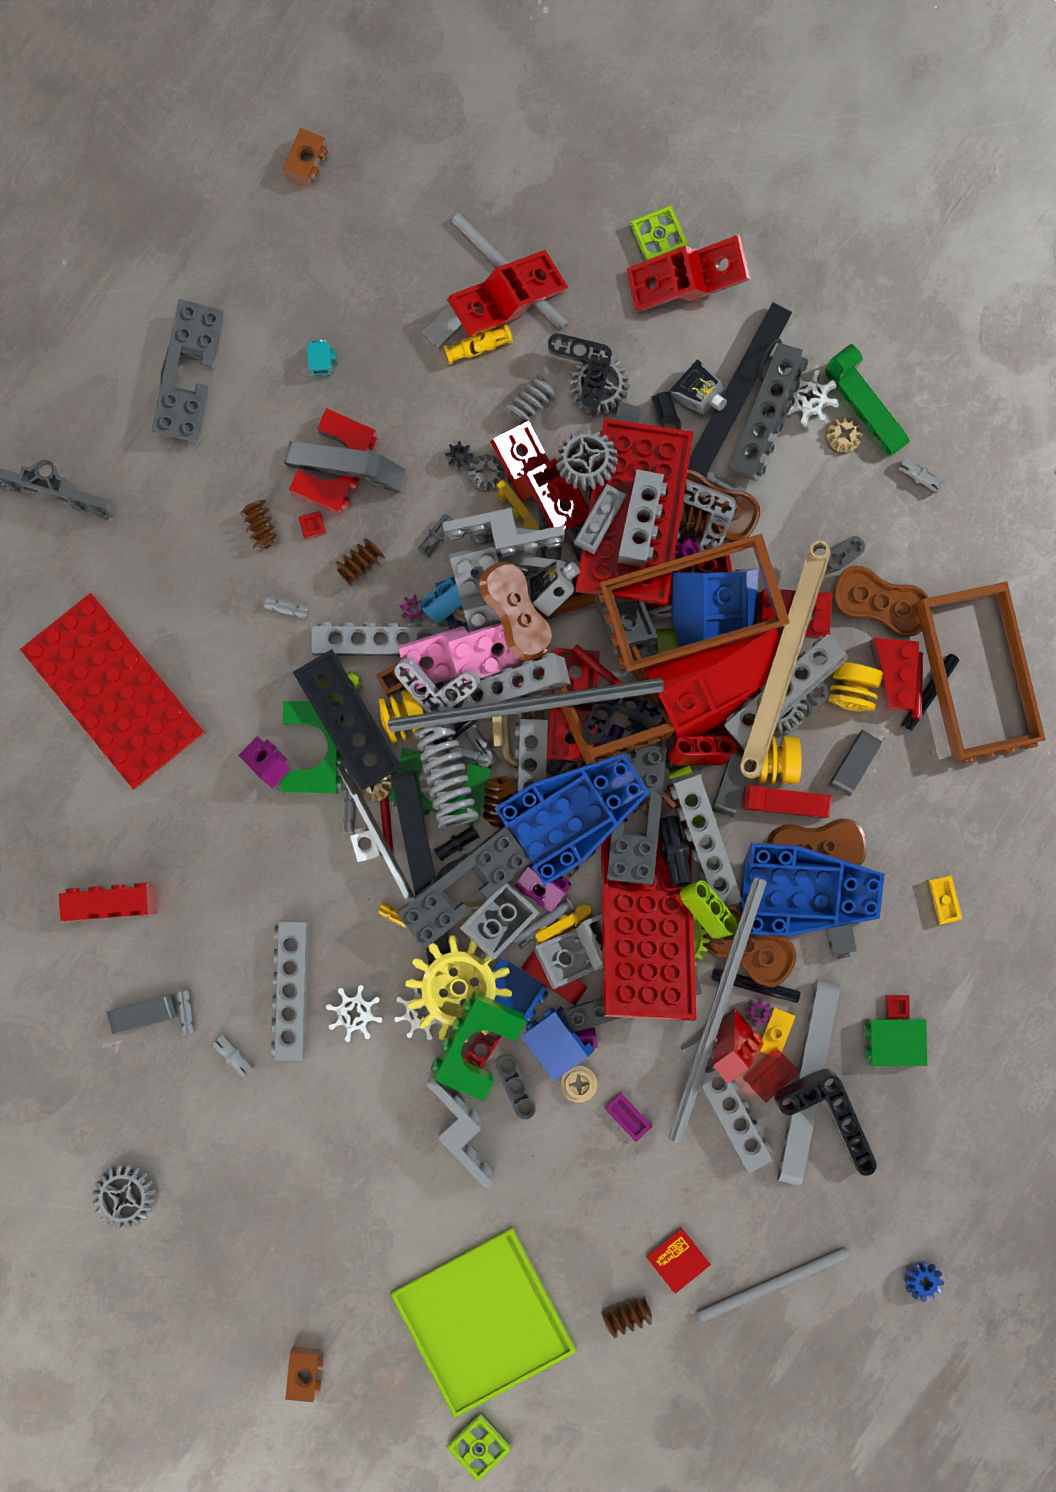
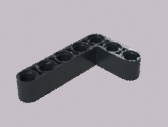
M822 1069L776 1092L774 1097L775 1103L785 1115H794L825 1100L852 1164L863 1176H869L875 1172L877 1163L842 1081L833 1070ZM828 1079H834L832 1084L825 1086V1082ZM813 1089L809 1095H804L805 1090ZM792 1098L789 1104L782 1105L785 1099ZM837 1099H842L839 1105L834 1106V1102ZM846 1119H851L849 1124L842 1125ZM859 1139L856 1145H851L853 1140ZM863 1159H868L864 1165H860Z

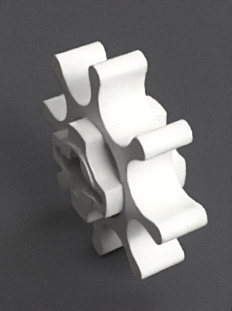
M819 370L814 371V378L809 382L803 381L800 376L799 389L792 396L795 402L787 415L791 416L797 411L802 412L801 424L803 427L808 425V418L812 415L820 416L822 423H826L827 419L823 415V409L828 405L836 408L839 406L837 399H829L827 397L828 392L837 387L835 381L831 380L826 385H820L819 379L821 374Z
M363 985L358 986V993L355 997L347 996L344 988H340L338 993L343 998L342 1004L340 1006L332 1004L326 1006L327 1010H334L338 1013L337 1022L330 1024L329 1029L333 1030L338 1025L345 1026L347 1029L346 1042L351 1040V1033L356 1029L361 1030L365 1038L369 1039L371 1034L367 1031V1022L375 1020L381 1023L383 1021L381 1016H374L371 1013V1006L374 1003H378L380 998L375 997L372 1001H365L362 998ZM352 1001L351 1005L346 1006V1003ZM356 1003H358L357 1012L360 1013V1016H357L352 1024V1014L349 1011L353 1010ZM364 1021L362 1024L357 1025V1022Z
M413 988L415 997L412 1000L421 998L422 995L419 993L418 988ZM399 996L397 1002L403 1003L407 1011L405 1015L396 1016L394 1020L395 1022L408 1020L411 1023V1030L407 1033V1037L411 1038L415 1029L422 1028L420 1023L426 1015H423L422 1018L419 1017V1011L409 1009L408 1003L412 1000L407 1001ZM410 1011L413 1013L414 1019H412ZM435 1018L429 1026L422 1028L427 1033V1040L433 1038L430 1026L434 1023L443 1025V1022Z

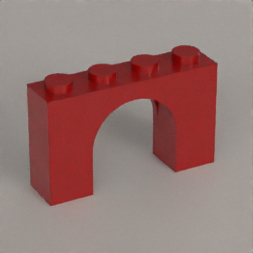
M326 408L317 427L319 434L340 442L347 449L374 451L379 440L375 429ZM298 469L289 491L299 498L337 515H341L342 511L348 509L351 501L349 495L352 490L355 491L357 489L360 479L358 477L342 475L334 480H322Z

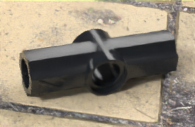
M670 391L652 396L651 400L659 426L664 427L665 423L671 422L675 424L676 429L682 430L681 421L677 416Z
M676 816L661 818L659 822L662 838L661 856L664 863H667L671 885L677 888L691 884L693 881L688 863L690 851L687 841L683 840L679 818Z

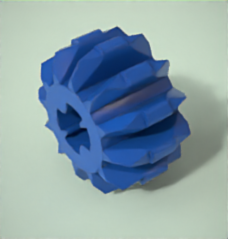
M922 1261L921 1267L917 1263H913L914 1271L906 1269V1272L910 1275V1277L904 1278V1282L909 1284L905 1288L908 1293L912 1292V1297L915 1300L920 1297L922 1302H926L927 1296L931 1300H935L934 1292L942 1294V1291L938 1288V1286L944 1285V1281L939 1279L942 1276V1272L940 1270L936 1271V1266L933 1263L928 1266L926 1261ZM923 1277H926L928 1282H924L925 1285L922 1286L920 1280L924 1281Z

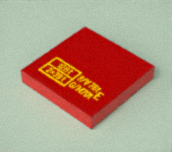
M682 1227L646 1255V1258L675 1294L711 1265Z

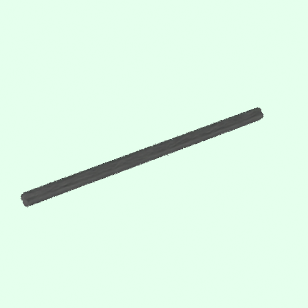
M658 678L391 718L388 720V727L391 732L658 693L664 691L663 680Z

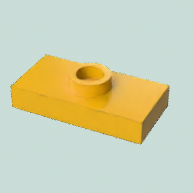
M952 875L928 880L939 925L963 920Z
M773 1007L772 1017H769L762 1035L764 1045L760 1051L779 1059L796 1016Z

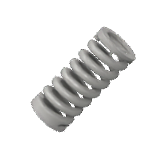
M453 723L426 727L414 734L415 738L420 740L417 747L419 751L423 752L420 759L426 764L423 768L424 773L429 775L426 782L428 786L432 787L429 793L435 799L432 804L433 808L438 810L436 820L438 821L439 829L462 826L479 818L477 811L467 808L474 805L475 802L472 798L455 803H444L452 798L470 794L472 791L470 787L440 792L447 787L460 785L468 781L467 775H460L447 780H437L445 775L465 770L463 763L445 768H434L440 764L461 759L462 753L452 752L440 757H430L437 752L452 750L459 746V741L453 740V736L456 733ZM445 738L450 740L437 745H428L435 740ZM467 808L462 814L447 815L455 810Z

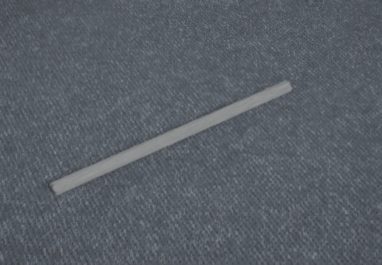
M753 878L669 1134V1140L675 1143L682 1142L766 886V881L761 878Z

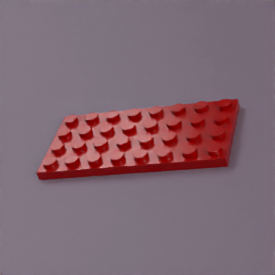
M604 418L601 437L606 435L608 436V442L612 441L614 443L613 449L617 450L616 458L618 459V464L615 465L616 472L610 473V481L603 479V487L597 483L595 484V490L592 489L588 516L606 484L627 494V497L595 554L582 549L579 565L580 573L578 574L575 592L598 595L597 589H600V582L674 560L693 431ZM604 461L601 462L600 465L596 466L595 471L603 465ZM637 469L664 474L663 483H667L665 497L660 496L658 503L663 505L660 518H655L654 523L655 526H658L656 540L651 539L650 547L654 548L652 560L646 561L645 568L618 563ZM650 495L642 496L645 501L653 500V497ZM640 516L637 518L640 522L643 523L649 521V519L645 516ZM636 537L633 539V541L636 544H642L645 542L640 537ZM672 572L612 590L613 596L619 599L667 606Z
M89 593L20 649L133 790L138 788L205 733L92 593Z
M610 834L601 843L604 1017L695 1021L697 1019L694 917L681 900L680 890L682 887L676 888L671 885L667 863H664L661 856L662 838L658 837L654 883L653 885L607 880L611 842ZM687 841L690 851L688 863L692 877L691 842Z

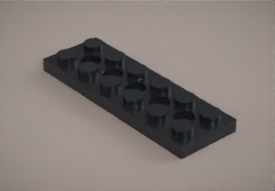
M333 649L293 671L294 676L362 791L402 768ZM322 674H327L331 678V682L327 687H321L318 684V678ZM333 694H339L342 697V703L338 707H333L329 703V698ZM344 714H351L354 718L353 724L349 727L341 724V717ZM357 733L365 736V743L360 747L355 746L352 742L353 736ZM373 753L376 755L377 762L374 766L365 765L364 757L366 754Z

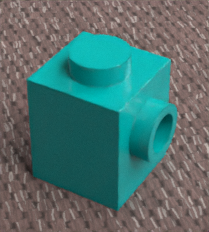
M322 339L307 343L310 375L333 374L332 363L336 362V351L331 349L330 343Z

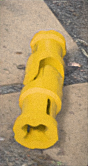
M504 324L500 329L491 332L488 330L481 333V335L461 339L459 343L450 346L443 345L449 365H451L453 361L465 357L469 359L484 353L486 350H495L496 346L505 343L512 344L513 339L508 325ZM470 343L474 346L475 351L470 350Z

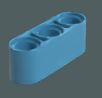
M473 569L471 570L473 575H478ZM454 574L425 596L420 603V608L435 623H440L462 606Z

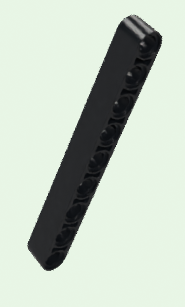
M772 302L722 396L727 400V403L721 411L715 409L690 456L688 470H693L704 477L706 476L758 378L760 360L767 345L773 339L780 337L792 311ZM773 346V347L771 348V350L769 351V353H768V355H767V358H766V360H765V363H766V361L768 360V358H769V356H770V354H771V352H772L774 346Z
M414 769L391 773V779L416 896L431 884L430 881L436 876ZM446 932L433 942L438 946L442 954L450 952ZM427 947L426 953L430 965L435 960V957L429 951V947Z

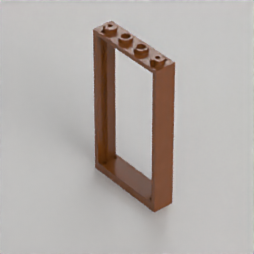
M762 533L600 582V589H597L600 603L605 602L607 611L604 612L607 625L612 624L614 633L610 635L614 648L619 647L621 655L617 656L621 670L625 669L627 674L780 628L790 623ZM749 548L754 549L775 616L774 619L633 661L612 590Z
M1008 582L925 598L916 602L917 613L953 761L961 759L963 764L976 761L975 756L982 755L983 759L997 756L996 751L1003 750L1004 754L1017 752L1018 746L1024 745L1025 750L1039 747L1038 742L1045 741L1046 739ZM996 595L1030 735L964 749L931 609Z
M587 593L583 595L574 594L548 617L538 608H534L545 620L596 605L594 600L596 595ZM636 645L629 646L633 661L642 659ZM643 669L633 672L637 682L648 680ZM564 686L553 690V692L558 694L568 692V690ZM657 693L644 694L646 699L658 703L664 709ZM575 706L560 707L586 765L669 739L675 730L664 710L662 721L657 727L593 748L592 744L583 738L584 726Z

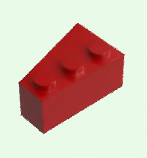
M885 638L871 639L869 642L873 650L875 666L883 672L880 686L886 710L908 712L914 710L919 641Z
M736 1009L722 1017L715 1038L717 1046L713 1051V1066L728 1084L750 1068L764 1045L760 1034L752 1030Z

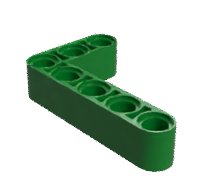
M849 344L831 358L825 368V374L830 381H835L837 391L882 449L889 456H892L910 443L909 437L857 371L858 366L863 361V357L856 346Z

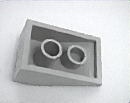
M507 882L460 929L494 961L535 919L539 912Z

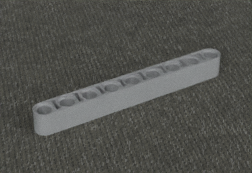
M818 979L815 982L796 1081L825 1069L840 993V984ZM813 1089L805 1090L804 1095H809ZM818 1104L794 1115H789L778 1168V1181L801 1186Z

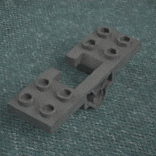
M183 299L178 300L170 343L161 370L160 391L151 432L194 443L197 442L208 386L197 383L195 392L174 387L179 356L181 354L200 359V365L211 368L213 366L224 311Z
M40 460L31 467L22 466L20 474L0 469V484L6 486V489L20 493V490H24L40 495L42 491L57 496V500L71 505V508L85 512V509H88L94 515L106 518L107 515L113 517L115 515L116 507L107 499L76 491V487L69 480L61 477L56 466L49 460ZM44 465L52 467V473L47 477H43L40 474V469Z
M584 524L575 525L566 530L579 562L582 548L574 545V541ZM596 595L594 600L611 639L610 634H613L614 631L612 624L607 625L604 612L607 611L605 602L600 603L599 596ZM614 598L628 645L634 646L655 641L658 636L644 602Z
M646 746L625 753L650 792L644 798L649 799L646 833L624 831L625 822H621L611 833L607 880L653 885L666 747Z
M502 826L469 854L465 853L460 858L446 864L436 877L430 881L431 884L395 913L422 948L426 949L470 913L463 902L455 906L444 892L445 889L472 869L483 884L478 890L484 898L488 899L529 866L532 861L508 829Z

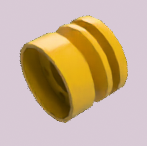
M844 662L833 673V678L842 682V685H832L830 687L831 691L839 695L830 694L827 701L847 710L874 711L876 704L866 700H877L878 696L868 690L869 688L880 687L883 672L868 666Z
M407 689L401 691L402 702L399 703L393 694L389 695L392 704L387 706L384 697L378 698L380 718L385 733L390 737L392 744L397 743L398 739L396 732L389 730V719L423 714L422 706ZM417 728V729H411V730H412L413 734H415L417 731H419V730H421V729H423V728ZM406 730L400 731L403 740H407Z
M775 736L772 737L762 772L757 777L759 784L766 783L767 773L770 784L775 783L777 773H780L783 784L799 783L801 776V744L799 736H783L780 746H777Z

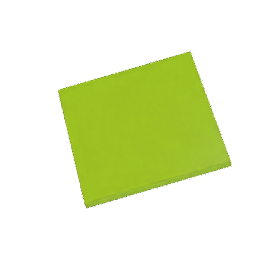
M513 1227L390 1292L454 1419L577 1353Z

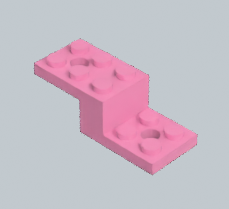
M502 622L469 633L461 626L397 646L401 660L404 658L412 659L433 684L454 678L465 670H473L478 673L480 678L499 673L505 668L521 666V663L525 662L516 658L508 649ZM496 643H502V651L498 654L492 653V646ZM427 656L432 658L430 666H420L422 658ZM408 667L404 669L405 673L410 671ZM416 676L413 679L411 678L412 682L416 679ZM471 679L465 680V681L463 682V684H464V683H467V682H471L472 680H471ZM416 683L417 689L426 687L422 683Z

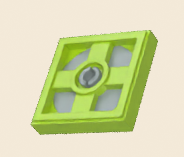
M672 205L630 221L631 228L645 261L685 245L688 246Z
M479 1414L446 1446V1449L479 1482L512 1450V1447Z

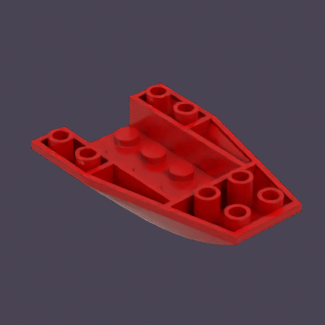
M777 629L643 669L648 680L658 678L663 680L664 691L657 694L675 729L673 735L676 741L680 737L699 736L720 725L766 685L781 639Z

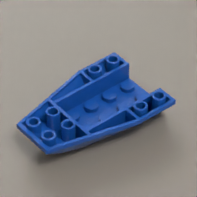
M757 568L708 573L694 571L672 572V621L679 647L756 624L758 615Z
M623 753L535 782L494 809L506 828L510 827L532 861L533 870L542 884L546 886L584 862L650 792L626 754Z
M751 843L744 859L741 886L743 902H740V912L742 915L753 878L757 877L765 880L766 886L750 934L791 936L880 919L885 874L797 845Z

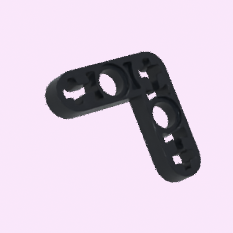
M553 334L548 340V350L552 355L589 364L581 394V404L587 410L596 409L601 403L612 359L611 349L605 344L564 334ZM561 340V345L568 346V342H572L570 353H566V347H560L559 350H556L555 345L552 343ZM576 345H583L586 348V353L578 356L574 353L573 349ZM590 347L594 348L593 353L600 354L601 351H605V355L608 356V358L604 357L603 361L598 360L599 356L592 354L591 359L588 358L590 354ZM595 371L600 372L603 376L602 381L599 383L592 382L590 379L591 373ZM587 385L597 388L594 393V398L597 401H593L592 404H589L588 399L585 398L589 397L591 388H587Z
M639 695L624 697L621 704L618 703L620 698L597 701L584 726L583 738L588 743H599L603 739L615 711L646 725L657 726L662 721L664 709L658 703ZM632 701L637 705V708L629 709L625 703ZM604 710L608 717L601 718L596 714V711ZM651 712L656 713L654 717L650 716ZM597 724L599 725L595 735L591 734L594 725Z

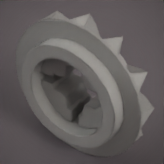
M488 454L477 456L470 463L468 471L470 481L478 489L492 490L496 488V484L503 480L504 467L496 456ZM485 463L489 466V470L496 471L489 474V477H487L488 481H485L484 474L480 473V470H484Z

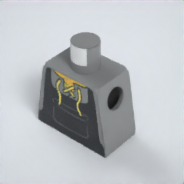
M699 359L692 364L670 389V393L676 403L701 414H706L711 407L721 411L727 403V400L722 397L724 389L720 380Z
M554 561L529 579L532 604L547 617L573 593V578L580 573L578 566L570 562L564 567L558 561Z

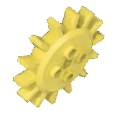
M450 935L449 945L451 951L442 954L435 943L428 946L429 951L435 957V960L430 965L426 964L422 959L415 958L412 963L416 968L423 970L425 975L423 980L408 979L405 985L409 988L422 989V997L409 1002L408 1007L409 1009H417L423 1005L427 1007L429 1014L422 1019L420 1023L422 1028L429 1026L435 1018L443 1022L442 1028L439 1031V1039L441 1040L447 1037L449 1027L453 1026L457 1017L460 1018L464 1011L463 1006L460 1004L461 999L471 998L474 991L493 1000L496 996L512 997L511 990L496 988L495 983L497 978L505 977L510 973L508 967L492 971L488 965L492 959L487 954L484 958L475 955V950L478 946L472 940L470 941L468 951H459L457 946L458 940L455 935ZM451 968H456L458 970V974L456 976H451L449 974V970ZM471 978H477L479 980L478 985L472 986L470 984ZM457 981L463 982L466 986V990L462 994H456L452 990V985ZM441 989L448 991L446 997L440 996L439 991ZM487 1030L481 1031L485 1035L489 1033Z

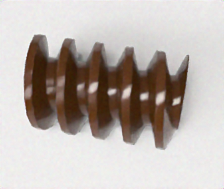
M266 500L250 503L240 513L242 517L246 518L243 522L249 526L247 528L248 534H253L250 540L255 543L253 548L256 551L268 550L281 543L274 541L279 534L271 533L276 526L268 525V522L273 519L272 516L265 517V514L270 511L269 508L261 507L266 503Z
M683 503L678 532L685 527V535H688L693 530L694 538H697L701 533L703 539L710 520V513L707 512L702 517V510L699 509L693 514V506H690L685 511V504Z
M367 538L363 539L365 547L360 544L356 545L358 553L351 549L349 551L351 558L346 555L342 556L344 564L339 561L335 562L338 573L350 587L352 586L350 579L359 581L357 573L363 576L366 575L364 567L372 570V561L380 564L378 556L386 559L377 546Z
M500 776L485 781L486 788L484 792L486 796L484 797L483 818L494 827L501 828L505 826L494 808L513 796L514 780L510 777Z
M643 1295V1303L638 1298H635V1306H632L627 1301L625 1310L619 1304L617 1313L612 1308H609V1316L601 1311L606 1328L614 1338L618 1337V1330L625 1335L626 1327L632 1332L635 1331V1323L640 1328H643V1320L652 1325V1313L645 1295Z

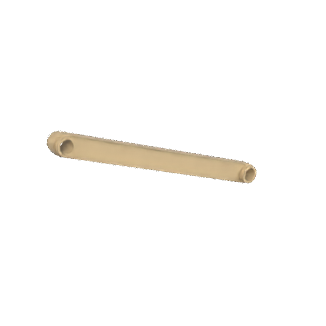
M818 540L811 545L788 614L790 623L784 627L741 761V772L747 778L753 779L758 777L765 763L830 558L831 551L829 545L824 541ZM819 548H823L826 550V552L821 556H817L814 554V552ZM749 763L757 764L754 772L745 771Z

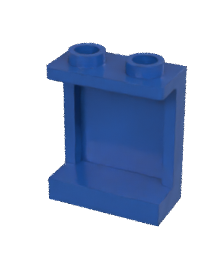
M500 957L492 971L508 967L510 973L505 977L495 980L496 988L511 990L512 997L496 996L494 1000L523 1013L526 1023L529 1024L536 1014L533 1011L536 1004H542L548 995V992L545 991L547 986L508 960Z
M561 1006L556 1010L553 1007L548 1009L541 1015L543 1017L541 1021L533 1020L524 1027L527 1031L521 1036L553 1081L588 1058L595 1050L590 1043L584 1046L561 1015V1012L564 1010Z

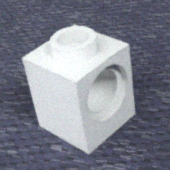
M368 827L354 830L355 835L350 837L357 861L363 862L380 857V850ZM368 837L371 840V847L364 851L360 848L359 842L362 838Z

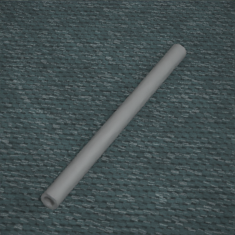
M457 213L451 221L496 267L508 264L460 213ZM545 299L534 303L560 331L567 326L568 322Z
M845 1247L704 1308L697 1312L701 1322H705L848 1259L849 1255Z

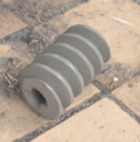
M537 374L538 379L533 378L531 380L532 386H525L526 392L520 391L518 393L519 398L514 397L512 399L513 405H506L508 411L520 422L523 420L531 422L528 414L536 416L537 413L534 408L542 410L543 407L540 402L543 401L548 404L547 395L556 396L551 385L539 374Z

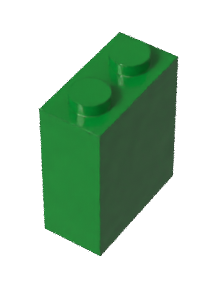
M867 1018V1024H864L863 1030L864 1037L868 1041V1047L864 1048L865 1061H868V1065L872 1067L927 1066L926 1019Z

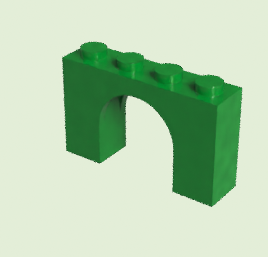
M283 701V724L313 726L320 729L326 737L328 749L324 760L318 766L308 770L291 769L281 779V792L338 794V789H342V776H338L337 767H342L343 758L310 701ZM329 702L333 707L340 706L338 702Z
M402 747L399 764L402 768L396 772L414 769L423 814L429 815V811L437 813L438 810L433 808V801L426 798L420 788V775L423 767L420 756L423 752ZM469 764L466 774L468 781L464 783L463 787H470L471 793L446 802L455 803L465 799H474V805L467 808L477 811L479 818L467 825L473 826L474 822L479 823L485 797V781L490 778V768ZM392 787L389 801L394 802L393 807H397L394 789ZM467 808L455 810L447 815L462 814Z
M474 991L471 998L467 997L463 1005L464 1011L460 1018L457 1017L452 1026L453 1032L450 1038L446 1037L441 1048L443 1051L439 1058L436 1057L434 1059L431 1070L435 1081L484 1102L494 1083L492 1073L468 1063L462 1057L461 1049L463 1043L473 1033L483 1030L493 1031L516 1042L526 1023V1019L523 1013Z

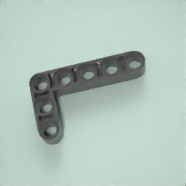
M289 441L284 461L285 465L297 469L366 478L385 490L401 493L406 469L374 452Z

